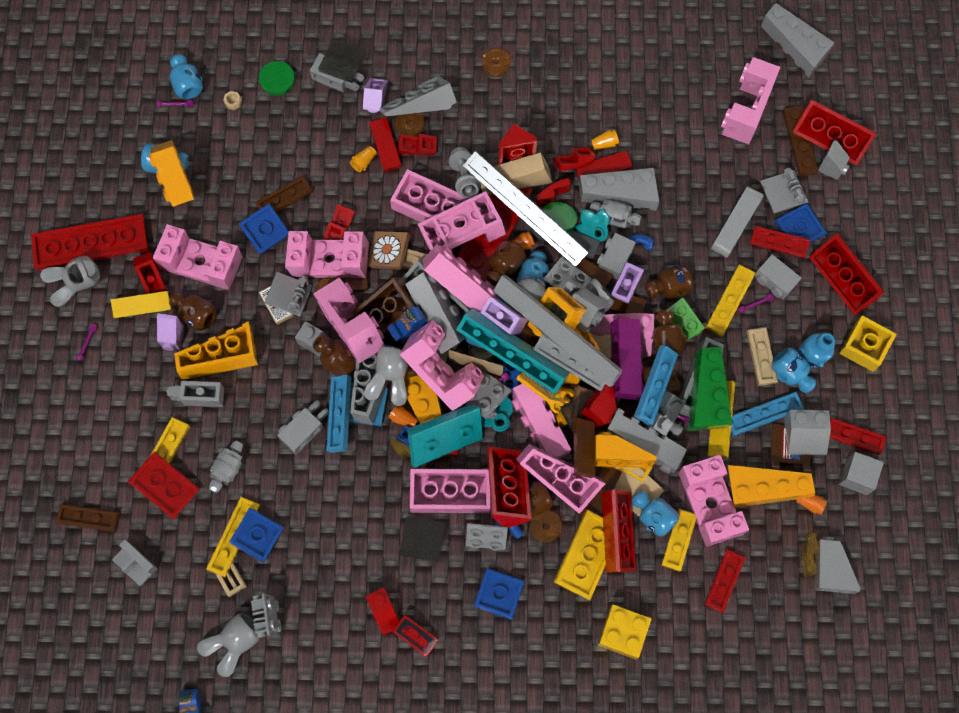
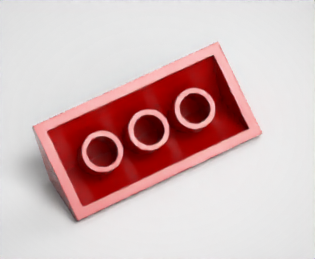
M812 99L800 112L792 131L826 150H829L834 140L838 141L850 157L848 161L855 165H858L877 134Z
M513 124L499 143L498 165L536 154L537 137Z
M838 233L809 256L854 315L859 314L877 302L885 293Z
M488 446L487 456L492 517L502 527L508 528L531 521L528 473L517 461V457L523 451Z
M609 490L601 492L606 573L636 571L631 491Z

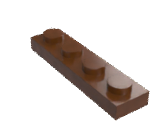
M802 106L784 108L783 110L799 177L818 173L811 142L792 132L802 111Z

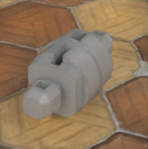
M605 199L603 205L599 202H592L589 210L596 215L600 210L604 209L609 215V224L611 226L626 228L628 222L630 225L635 226L641 222L642 217L639 214L631 213L632 206L620 203V201Z
M234 441L229 449L224 448L223 452H220L213 461L210 477L214 480L209 485L210 491L218 493L223 486L222 484L228 486L229 482H232L236 474L239 473L238 470L242 465V456L239 455L243 448L242 443Z

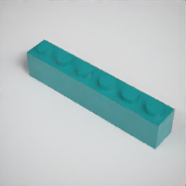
M474 308L463 316L456 329L554 394L560 390L570 374L564 368L533 350L534 347L514 334L507 333Z

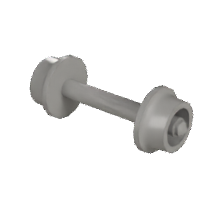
M458 147L452 150L449 157V165L453 170L460 171L461 177L455 183L456 191L463 198L469 199L477 195L480 181L474 175L468 174L467 169L463 166L472 154L465 148Z

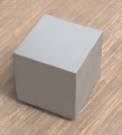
M586 288L575 292L572 297L586 309L577 328L586 333L596 328L600 323L609 303ZM564 311L561 317L565 319L568 314Z
M854 452L846 460L839 485L864 495L870 494L876 489L884 462Z

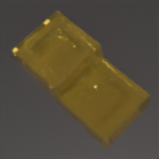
M393 439L389 441L391 447L402 460L408 456L411 458L409 446ZM424 463L418 466V468L424 469L427 466V464Z
M815 533L807 535L803 544L802 566L805 578L817 574L813 556L820 553Z

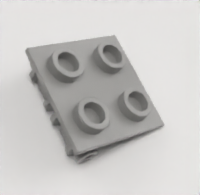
M791 168L785 169L783 174L760 181L773 213L808 203L797 175Z
M561 256L543 280L552 287H561L563 290L567 281H575L582 285L580 288L582 290L592 278Z
M276 272L264 303L300 317L312 285L309 284L306 276H301L297 280Z
M483 371L484 378L476 395L464 404L477 405L480 408L482 417L494 419L497 416L495 409L512 390Z
M467 523L466 546L475 549L505 550L508 527Z
M262 593V598L261 595L252 596L253 616L265 614V617L253 619V622H259L254 623L257 637H266V633L269 636L280 637L281 622L279 619L277 620L276 612L279 611L277 599L265 593Z

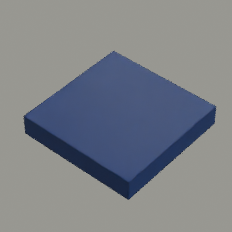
M807 203L775 220V224L782 233L809 239L810 243L827 234Z
M267 204L238 224L259 255L287 238L289 234L288 229L270 204Z
M249 508L230 539L229 544L264 563L284 527Z
M487 568L474 607L512 620L525 581Z

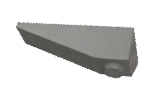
M438 75L419 84L418 90L406 92L405 98H397L380 108V112L384 116L447 110L457 102L450 83Z

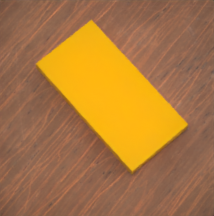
M585 510L554 579V583L587 600H591L606 566L603 517L590 510Z

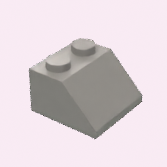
M789 410L784 417L787 455H827L831 431L829 411Z

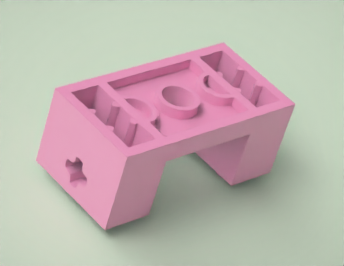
M754 57L750 64L746 63L739 80L742 83L740 90L756 95V99L752 109L734 103L732 109L728 108L721 125L724 128L722 135L749 145L780 70L779 66Z
M486 191L418 223L430 251L437 243L441 246L446 245L451 250L482 234H485L488 242L506 234L502 220ZM458 221L465 222L464 226L460 228L456 227L455 224Z
M168 224L153 256L159 269L230 290L243 258L236 245L220 241L218 247L193 240L188 237L184 229ZM198 258H205V263L203 265H196V260Z
M289 231L285 267L292 277L366 278L369 242L363 232H344V240H313L307 231ZM334 255L335 259L332 262L327 263L325 261L327 256Z
M338 278L313 294L327 320L349 348L357 362L361 363L377 353L380 347H385L382 341L384 336L379 328L376 329L379 325L374 317L369 318L366 312L347 322L348 319L355 316L353 311L359 303L355 296L350 294L353 291L347 282L344 284Z
M431 320L409 337L400 356L441 400L454 411L476 395L484 375L472 362L458 372H453L452 368L436 352L445 333L440 325Z
M721 455L683 466L679 471L680 479L692 511L696 515V522L706 547L742 536L749 531L743 512L736 513L723 479L727 471ZM713 498L716 501V507L709 508L706 505V499Z

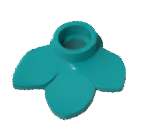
M583 209L581 212L582 224L575 227L576 232L600 242L604 241L609 235L607 228L610 221L609 215L604 209L600 210L597 215L590 210ZM597 230L601 231V236L597 235Z
M508 397L495 409L497 416L494 419H485L481 416L483 427H492L497 432H503L509 428V417L513 412V406ZM503 420L504 424L499 426L497 425V421Z

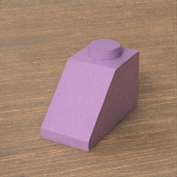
M369 79L364 87L363 109L371 113L380 111V108L384 106L388 80Z
M626 262L611 296L629 303L642 279L644 270Z
M492 296L489 297L480 312L509 334H520L528 321L511 305Z
M158 313V343L163 349L168 351L181 349L185 327L177 316Z

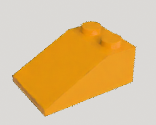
M601 432L595 437V467L651 469L657 461V456L616 435H611L609 432Z

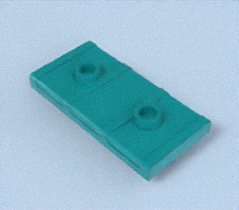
M469 404L409 428L408 440L412 466L416 468L431 460L438 459L443 455L483 440L480 408L477 405L472 406Z

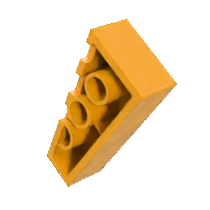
M249 321L237 329L232 328L226 331L221 336L209 338V341L196 344L175 353L176 370L181 380L258 365L253 331Z
M406 374L404 382L407 399L419 423L422 424L442 416L443 411L440 397L419 375L408 378Z
M728 465L734 508L812 498L815 495L811 473Z

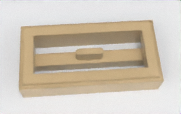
M232 563L231 569L240 583L238 587L230 572H228L227 578L233 587L231 591L224 578L216 574L229 598L247 587L234 563Z

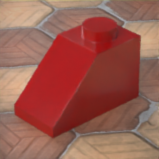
M151 252L133 258L134 267L147 294L167 291Z
M605 384L601 391L596 389L580 411L590 421L595 422L597 427L608 425L614 418L613 414L617 410L614 385L609 387Z
M385 588L366 595L365 597L383 636L393 632L399 624V620Z

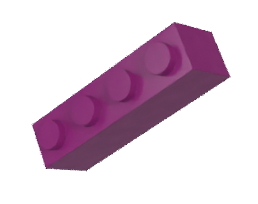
M618 317L610 323L611 361L623 371L614 383L615 398L634 400L642 396L644 390L642 383L643 365L641 364L643 349L640 338L642 328L638 319Z

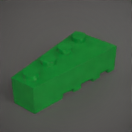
M721 347L702 348L695 353L694 381L691 390L692 400L687 431L724 429L732 425Z

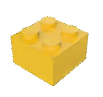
M862 315L853 326L839 354L874 372L881 365L897 334Z
M612 604L598 646L635 660L638 659L651 618Z

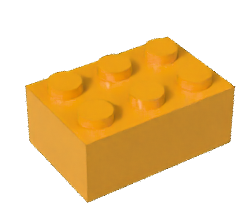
M173 140L151 147L149 160L152 167H156L158 170L156 171V177L159 184L165 187L163 188V194L166 202H171L172 207L194 200L193 190Z

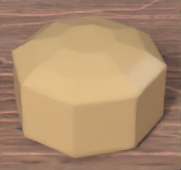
M230 91L225 94L223 101L228 109L236 110L241 107L242 98L238 92Z

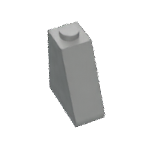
M822 537V540L820 539L815 542L814 590L856 594L860 592V586L841 541H834L832 537Z

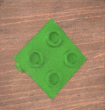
M684 298L667 309L673 311V324H678L682 327L683 333L687 336V341L694 336L700 335L702 330L705 329ZM654 318V323L658 327L659 322L656 320V318Z

